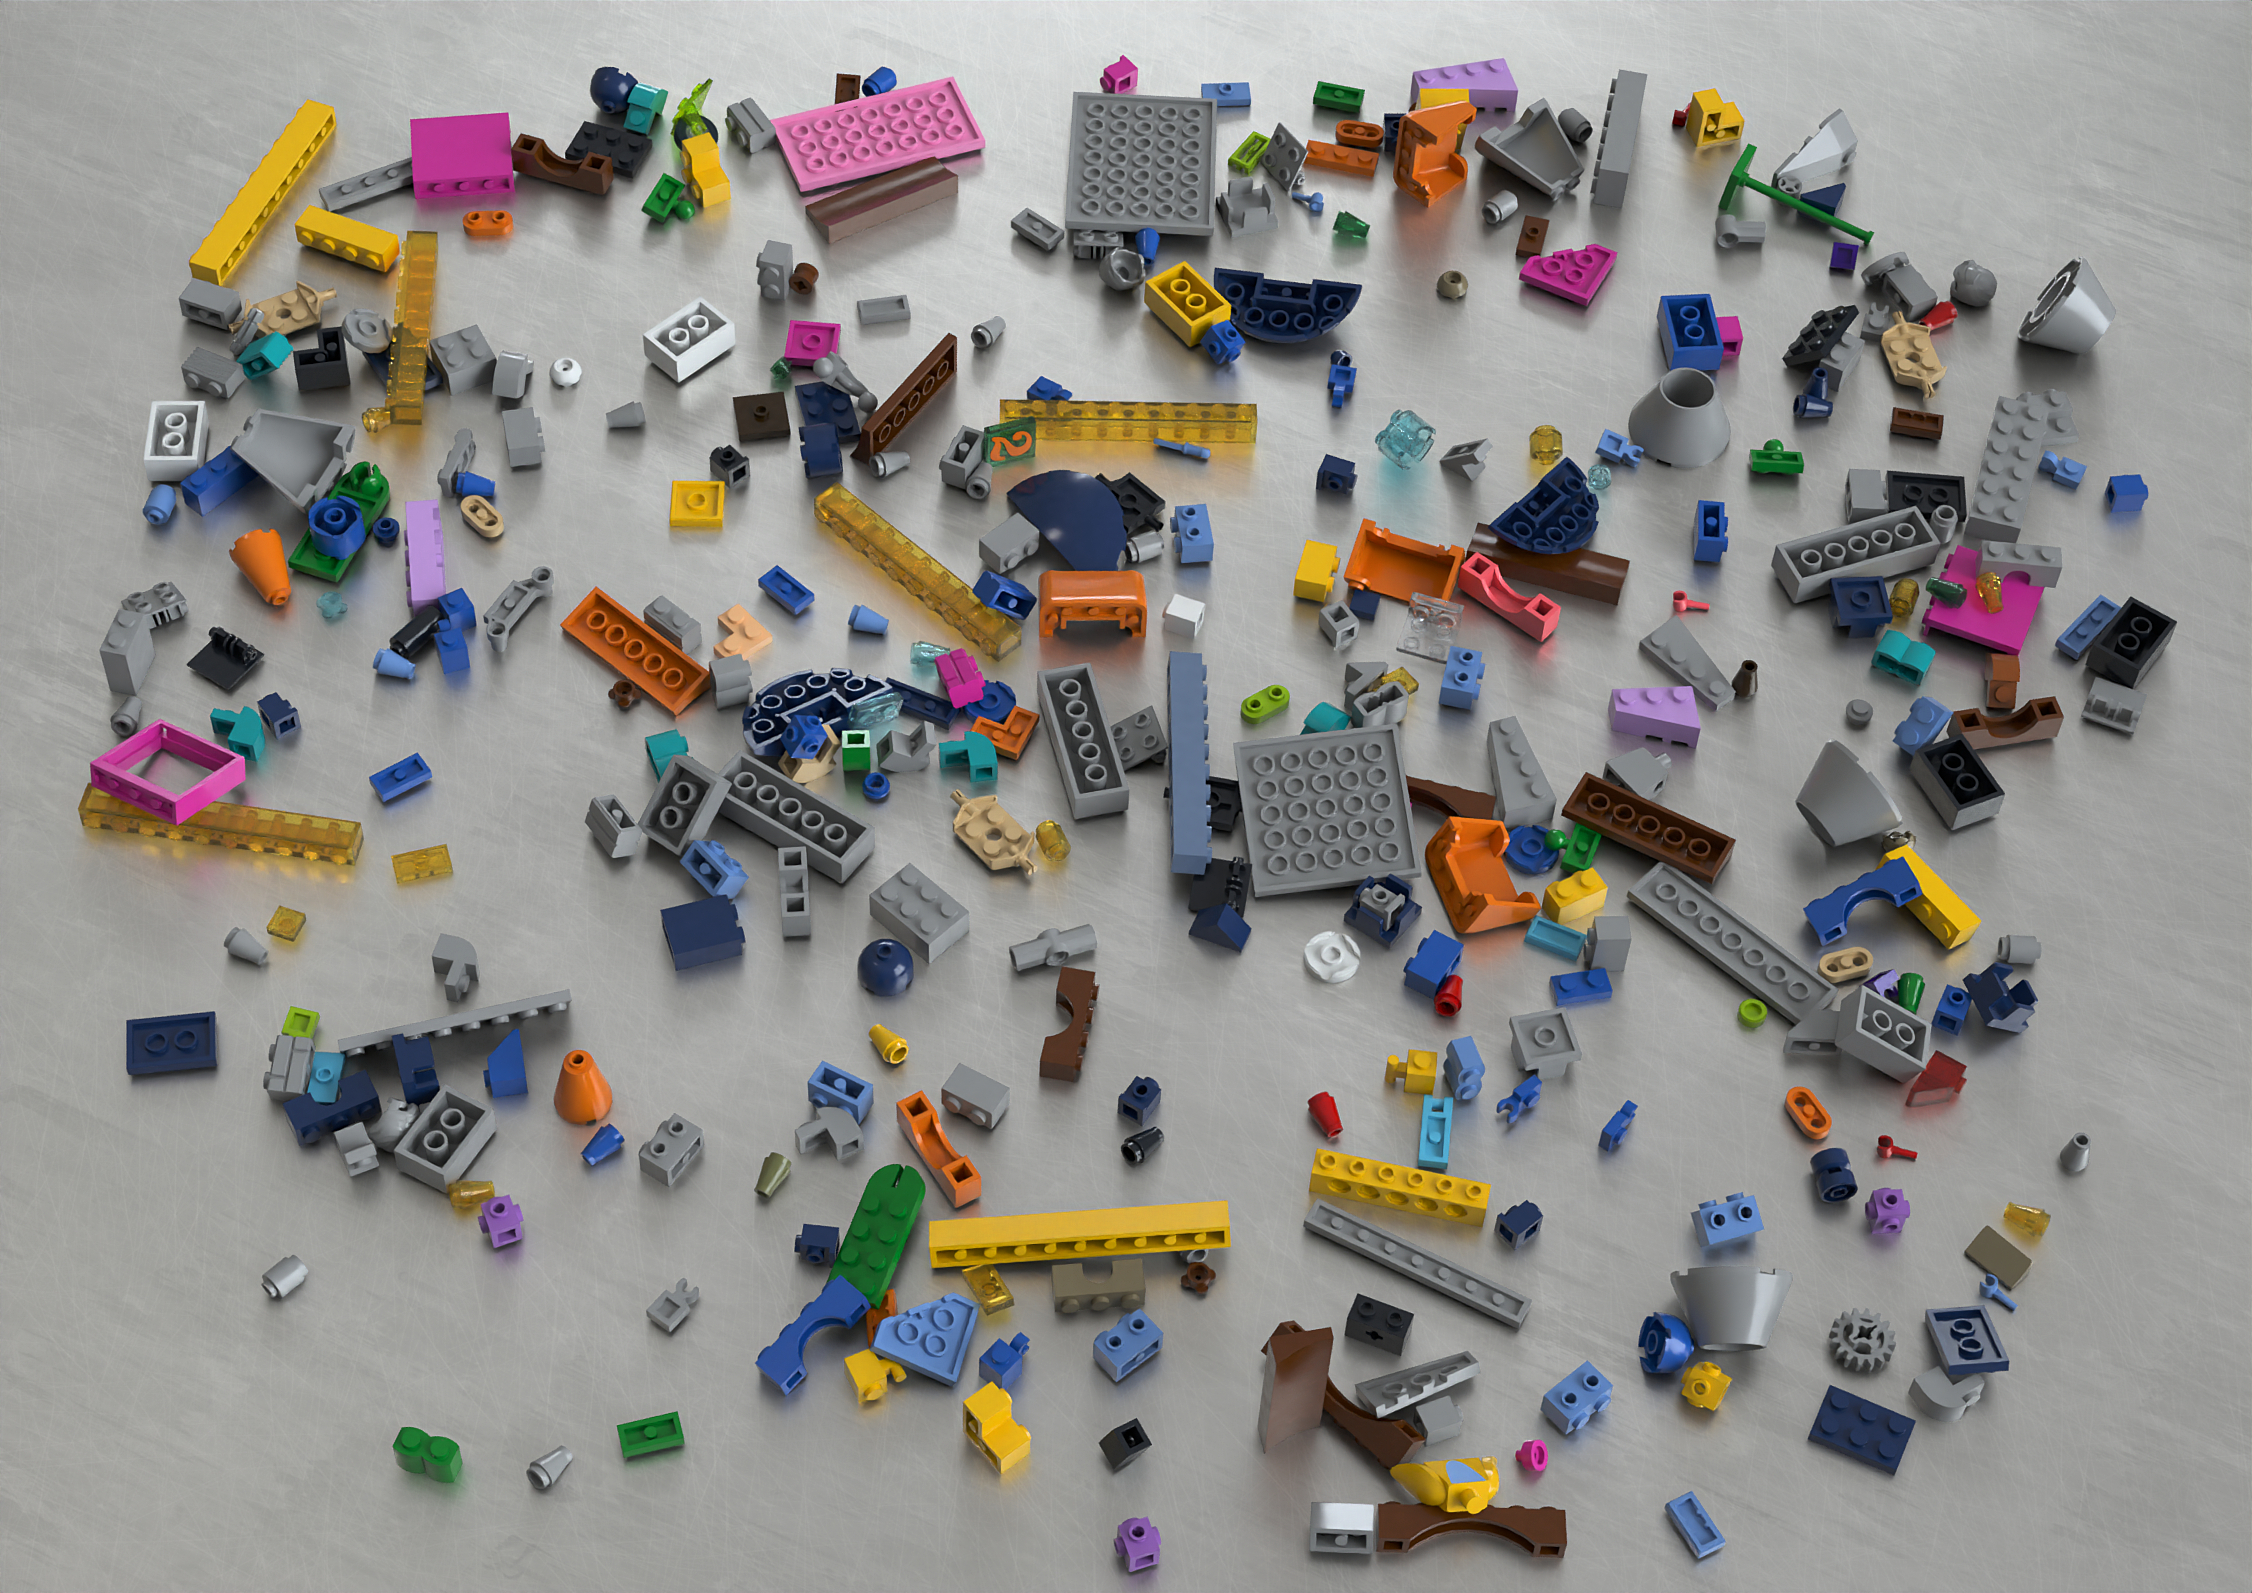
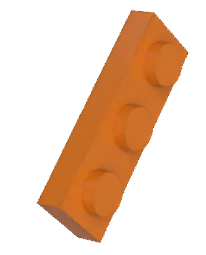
M1308 140L1306 149L1309 152L1304 163L1374 177L1379 153Z

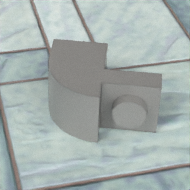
M503 350L496 363L492 394L516 399L523 396L526 374L533 371L534 361L528 360L527 354Z
M923 721L910 736L890 730L876 744L878 766L894 772L918 771L930 764L929 752L936 746L934 724Z
M441 933L432 954L434 972L447 975L444 983L447 1000L458 1002L461 993L467 991L469 980L479 981L480 972L477 954L472 944L467 940Z
M822 1107L816 1109V1121L806 1122L798 1129H795V1146L799 1153L802 1154L827 1143L838 1161L864 1149L863 1132L853 1116L847 1111L837 1107Z
M363 1122L332 1133L350 1177L379 1166L375 1156L377 1154L373 1143L369 1141Z
M1938 1366L1914 1378L1908 1394L1919 1409L1930 1418L1942 1422H1953L1961 1419L1966 1406L1974 1404L1980 1398V1392L1985 1382L1976 1373L1952 1385Z

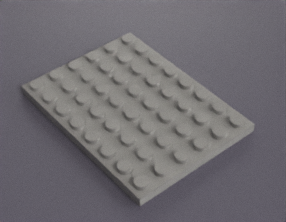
M1073 92L1065 228L1139 232L1143 228H1152L1157 233L1213 236L1217 99Z

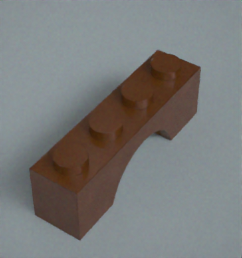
M522 133L511 148L513 171L600 195H605L614 180L611 157L588 152L587 156L582 160H567L555 154L547 146L544 139Z
M2052 696L2029 700L2016 712L2002 717L1984 716L1980 713L1979 708L1953 711L1954 713L1951 716L1946 732L1949 738L1963 734L1973 749H1981L2057 737L2064 715L2056 697Z
M1062 966L1056 989V1006L1063 1009L1070 1016L1072 1022L1063 1032L1045 1037L1040 1058V1077L1074 1082L1076 1071L1081 1072L1084 1055H1081L1080 1051L1081 1047H1087L1089 1031H1085L1086 1024H1092L1094 1007H1091L1092 1000L1097 1001L1100 984H1095L1096 972Z

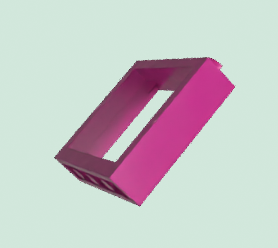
M158 719L90 762L91 785L176 826L246 780L245 758L162 719ZM163 748L214 773L182 794L177 795L131 774L127 770Z

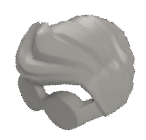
M1114 248L1113 251L1102 259L1099 266V276L1113 289L1118 291L1131 289L1144 282V258L1142 255L1126 249Z
M1974 260L1964 261L1954 269L1953 276L1955 279L1951 283L1950 295L1969 305L1977 307L1988 305L1989 301L1994 297L1997 288L1994 274L1988 269L1977 265Z
M389 1097L387 1102L390 1105L387 1111H384L380 1120L371 1127L367 1135L372 1140V1143L385 1151L394 1153V1149L422 1113L419 1112L418 1106L414 1103L408 1104L402 1100Z

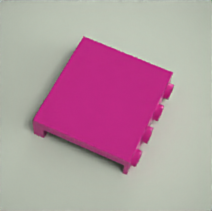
M508 112L410 119L415 199L515 192L511 155V129Z
M1957 545L1954 555L1949 553L1944 568L1948 569L1947 573L1941 572L1936 586L1940 590L1933 591L1929 605L1933 606L1932 610L1926 609L1923 616L1922 624L1926 625L1923 635L1927 637L1930 627H1934L2007 652V655L2019 656L2045 587L2029 586L2028 573L2024 571L2008 573L2004 577L2003 583L1977 581L1975 560L1978 552Z

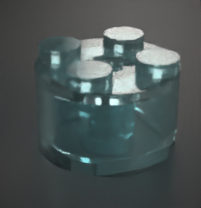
M1399 409L1392 414L1386 429L1376 436L1375 443L1382 454L1402 470H1408L1411 468L1408 464L1412 461L1419 463L1429 452L1434 443L1431 435L1432 433L1436 435V430L1413 411L1406 410L1402 412Z

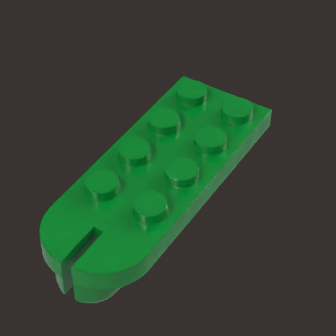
M364 461L355 464L350 472L340 478L329 495L328 500L337 499L336 496H346L356 501L362 512L367 536L390 498V488L387 479L381 474L376 464L373 465L372 474L370 463ZM308 528L288 559L289 568L338 582L357 551L350 554L344 560L324 555L313 546L310 528Z
M890 1164L880 1168L871 1176L826 1282L827 1284L830 1280H835L841 1275L867 1298L873 1309L879 1310L925 1196V1183L916 1169L908 1165L903 1169L901 1164Z

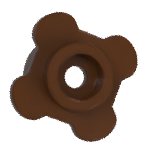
M620 680L614 684L613 689L609 690L608 697L616 700L619 707L626 708L634 699L641 697V692L639 689H635L631 681Z
M1192 1262L1189 1264L1187 1274L1181 1277V1284L1184 1287L1190 1286L1196 1289L1198 1294H1205L1208 1291L1209 1283L1215 1280L1216 1273L1204 1263Z

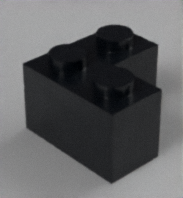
M342 326L317 329L319 348L293 351L299 391L351 384Z

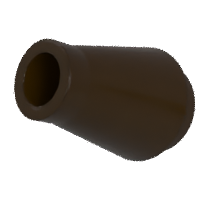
M1752 660L1743 661L1741 668L1731 682V686L1736 691L1735 694L1742 698L1752 696L1758 689V666Z

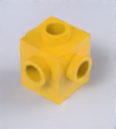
M1698 1362L1693 1368L1688 1367L1681 1379V1383L1685 1385L1681 1394L1687 1397V1401L1690 1404L1699 1408L1705 1406L1714 1411L1720 1405L1732 1378L1721 1373V1368L1711 1362Z

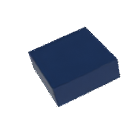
M1355 589L1349 609L1357 617L1374 620L1381 595Z

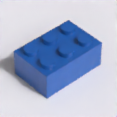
M1710 294L1661 296L1657 321L1669 371L1677 368L1718 370L1724 347Z

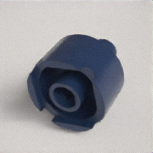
M828 422L799 427L800 441L805 442V445H800L802 461H808V463H804L806 478L842 473L843 462L836 423Z

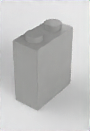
M119 609L99 651L110 691L137 696L156 655L144 613Z

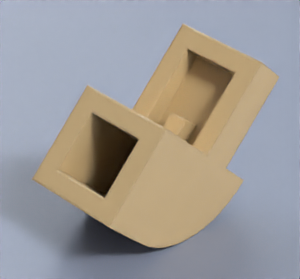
M822 725L828 736L813 759L790 758L787 750L785 751L778 764L786 777L797 783H808L825 776L836 766L833 756L841 746V743L829 725Z

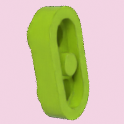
M1281 685L1268 686L1243 700L1240 715L1249 724H1260L1288 708L1290 693Z

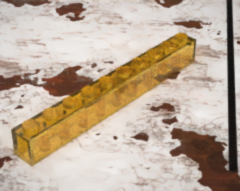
M407 231L406 241L401 242V255L405 257L400 258L399 270L403 275H398V290H401V292H396V307H399V309L394 310V324L398 325L397 327L393 326L392 341L396 342V344H391L390 356L394 362H389V377H392V380H387V395H390V398H385V413H390V424L422 425L438 261V232Z
M1000 399L999 436L1013 440L1012 436L1014 433L1027 431L1031 434L1033 440L1153 442L1154 438H1159L1171 442L1256 444L1257 404ZM1022 435L1021 440H1026V437Z
M838 482L814 498V515L819 522L829 526L838 537L844 538L849 542L855 551L864 554L874 566L880 567L893 581H897L904 586L909 594L923 601L929 610L938 613L948 625L954 626L967 640L973 641L978 645L984 654L993 657L999 662L1021 645L1022 628L1004 613L985 606L972 593L973 589Z
M91 783L87 784L78 807L82 826L92 829L102 828L119 833L142 834L146 837L156 836L169 838L174 841L196 842L201 845L224 846L228 849L238 848L251 850L256 853L278 854L283 857H300L310 861L333 862L337 865L347 864L355 866L364 840L361 822L213 801L176 826L93 787Z

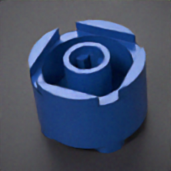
M336 496L337 499L328 500L326 497L317 501L309 510L308 522L312 543L320 553L335 557L338 560H344L350 554L357 551L366 539L362 512L358 503L349 497Z

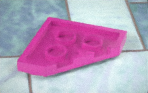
M1597 244L1586 245L1583 250L1573 251L1571 248L1553 252V256L1541 258L1540 255L1532 256L1520 271L1519 280L1587 306L1616 261L1618 252Z

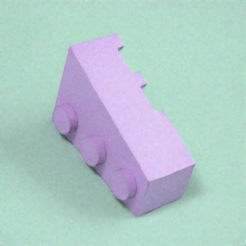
M1692 686L1612 689L1608 713L1613 731L1640 737H1646V734L1661 737L1663 742L1671 743V740L1688 743V747L1696 749L1701 727Z

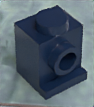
M1384 113L1382 128L1384 130V151H1396L1399 121L1407 113Z
M1326 454L1317 472L1316 489L1321 490L1324 487L1347 494L1349 489H1354L1358 475L1354 474L1355 463Z
M277 692L257 701L261 720L277 740L301 728L298 710L295 707L292 708L287 699L282 700Z
M1136 1076L1126 1091L1118 1097L1117 1113L1143 1126L1160 1103L1161 1089L1158 1083L1150 1077L1142 1079Z
M1526 1200L1519 1206H1512L1505 1215L1502 1212L1497 1215L1494 1231L1509 1246L1516 1250L1540 1231L1543 1215L1537 1205Z
M803 1224L802 1235H796L794 1252L800 1253L801 1260H807L811 1263L829 1262V1267L833 1268L840 1245L839 1227Z

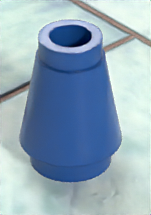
M1143 228L1136 234L1135 239L1138 254L1143 256L1144 265L1149 266L1154 263L1160 236L1152 228Z
M468 471L466 473L459 472L456 493L462 494V497L472 495L493 497L496 481H491Z
M609 1123L605 1127H600L580 1155L590 1166H593L595 1163L619 1150L625 1139Z

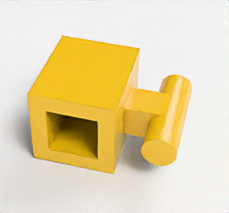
M1409 1049L1406 1063L1399 1062V1058L1396 1055H1390L1387 1059L1385 1081L1387 1083H1394L1396 1078H1404V1092L1433 1095L1438 1052Z
M870 1348L844 1358V1374L859 1403L865 1400H875L887 1392L886 1375L892 1373L896 1382H901L907 1377L901 1364L886 1357L878 1360L876 1354L870 1351Z

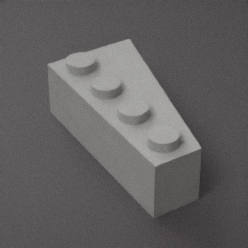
M1516 716L1490 722L1486 742L1490 766L1493 771L1494 789L1497 794L1498 812L1506 830L1553 819L1557 799Z

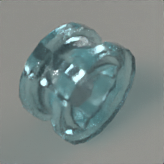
M1599 464L1592 466L1588 470V483L1590 487L1605 489L1610 486L1612 482L1611 469L1608 466Z

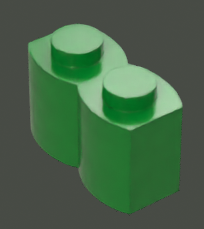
M402 1427L392 1446L396 1463L400 1468L411 1473H426L431 1479L438 1482H454L463 1464L460 1448L457 1443L446 1437H430L426 1432L418 1428Z

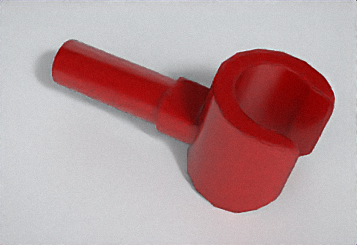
M1691 102L1683 111H1674L1672 124L1685 126Z
M1882 1135L1878 1138L1880 1146H1877V1154L1881 1158H1889L1892 1154L1913 1159L1917 1158V1152L1894 1146L1891 1137Z

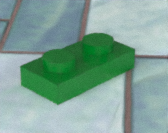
M1318 81L1313 104L1360 113L1365 90Z
M678 1411L617 1425L624 1458L685 1444Z

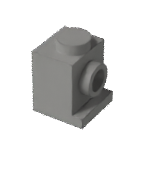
M1343 600L1334 604H1328L1320 610L1318 624L1333 641L1332 645L1334 648L1357 639L1360 621Z
M1378 884L1372 889L1365 888L1359 897L1360 906L1365 907L1384 920L1383 929L1385 931L1395 923L1397 916L1404 909V895L1399 894L1397 896Z

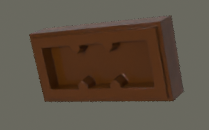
M837 73L835 104L859 99L861 75Z
M1525 215L1515 255L1527 258L1537 255L1541 256L1549 220Z
M1893 407L1890 432L1941 440L1944 415Z

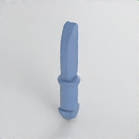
M1154 438L1153 444L1181 450L1184 455L1190 454L1208 458L1211 454L1209 449L1192 445L1188 442H1185L1183 445L1159 438Z

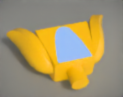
M1494 1456L1482 1457L1481 1460L1477 1457L1430 1461L1423 1464L1405 1463L1398 1464L1390 1470L1391 1476L1418 1501L1425 1505H1438L1446 1512L1468 1511L1471 1514L1479 1513L1487 1507L1488 1501L1497 1494L1499 1488V1474L1496 1466L1497 1458Z

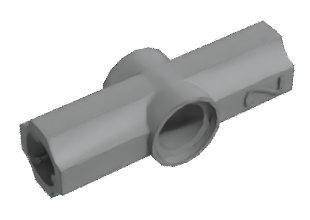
M1089 924L1062 932L1052 928L1040 933L1037 939L1010 946L1009 954L1011 963L1017 971L1047 963L1049 966H1058L1066 962L1071 955L1097 948L1095 931L1092 925L1090 926Z

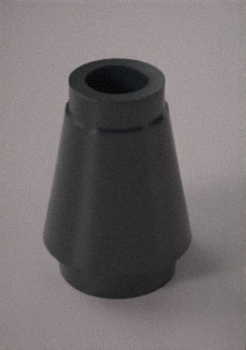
M1152 1127L1126 1138L1124 1144L1121 1145L1123 1157L1130 1164L1143 1163L1160 1143L1164 1141V1135L1158 1127Z

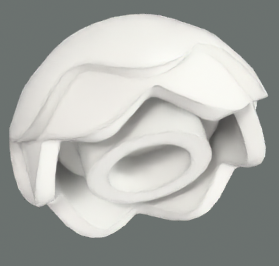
M571 358L556 360L549 372L555 384L565 387L578 382L580 374H582L580 365Z

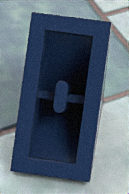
M1841 183L1803 193L1800 195L1799 200L1836 217L1843 201L1846 185ZM1797 210L1799 215L1819 221Z
M1225 903L1199 910L1189 930V935L1241 953L1252 928Z

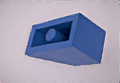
M514 1029L487 1058L489 1070H483L485 1088L491 1087L493 1098L528 1093L519 1029Z

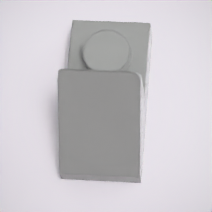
M1488 438L1455 445L1439 462L1442 466L1462 477L1474 481L1485 469L1483 461L1487 457V452L1493 446Z
M1355 662L1346 664L1345 680L1349 684L1344 691L1345 708L1352 712L1353 702L1359 696L1375 692L1386 682L1388 664L1386 662Z

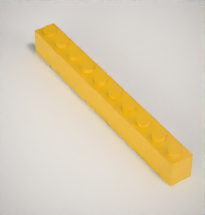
M307 99L304 105L297 110L296 116L286 125L280 138L275 140L272 149L262 158L261 164L256 171L251 173L245 186L240 188L232 204L227 206L224 215L220 220L216 221L208 237L203 239L200 248L190 257L189 267L191 268L193 278L222 286L336 127L334 107Z
M1228 1200L929 1221V1251L932 1268L1231 1247Z

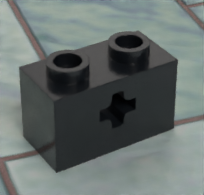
M1357 1293L1347 1317L1344 1335L1401 1356L1411 1333L1414 1314Z

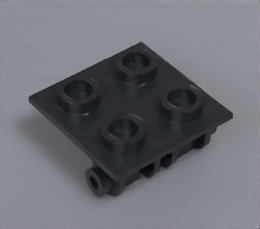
M212 627L209 630L211 641L187 663V666L229 690L264 656V653L255 649L253 645L243 642L241 638H236L234 634L224 631L222 627Z
M1233 857L1232 861L1212 858L1211 864L1206 863L1204 875L1194 874L1188 909L1199 911L1227 903L1243 918L1252 864L1244 863V859L1241 857Z

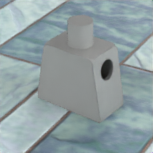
M1641 747L1606 761L1603 779L1650 801L1664 789L1668 776L1666 769L1672 766V761L1666 753H1661L1654 757L1646 748Z

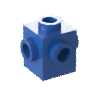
M1229 320L1211 326L1200 341L1217 364L1236 360L1241 355L1240 350L1246 343Z
M794 715L780 740L790 758L813 759L828 735L817 716Z

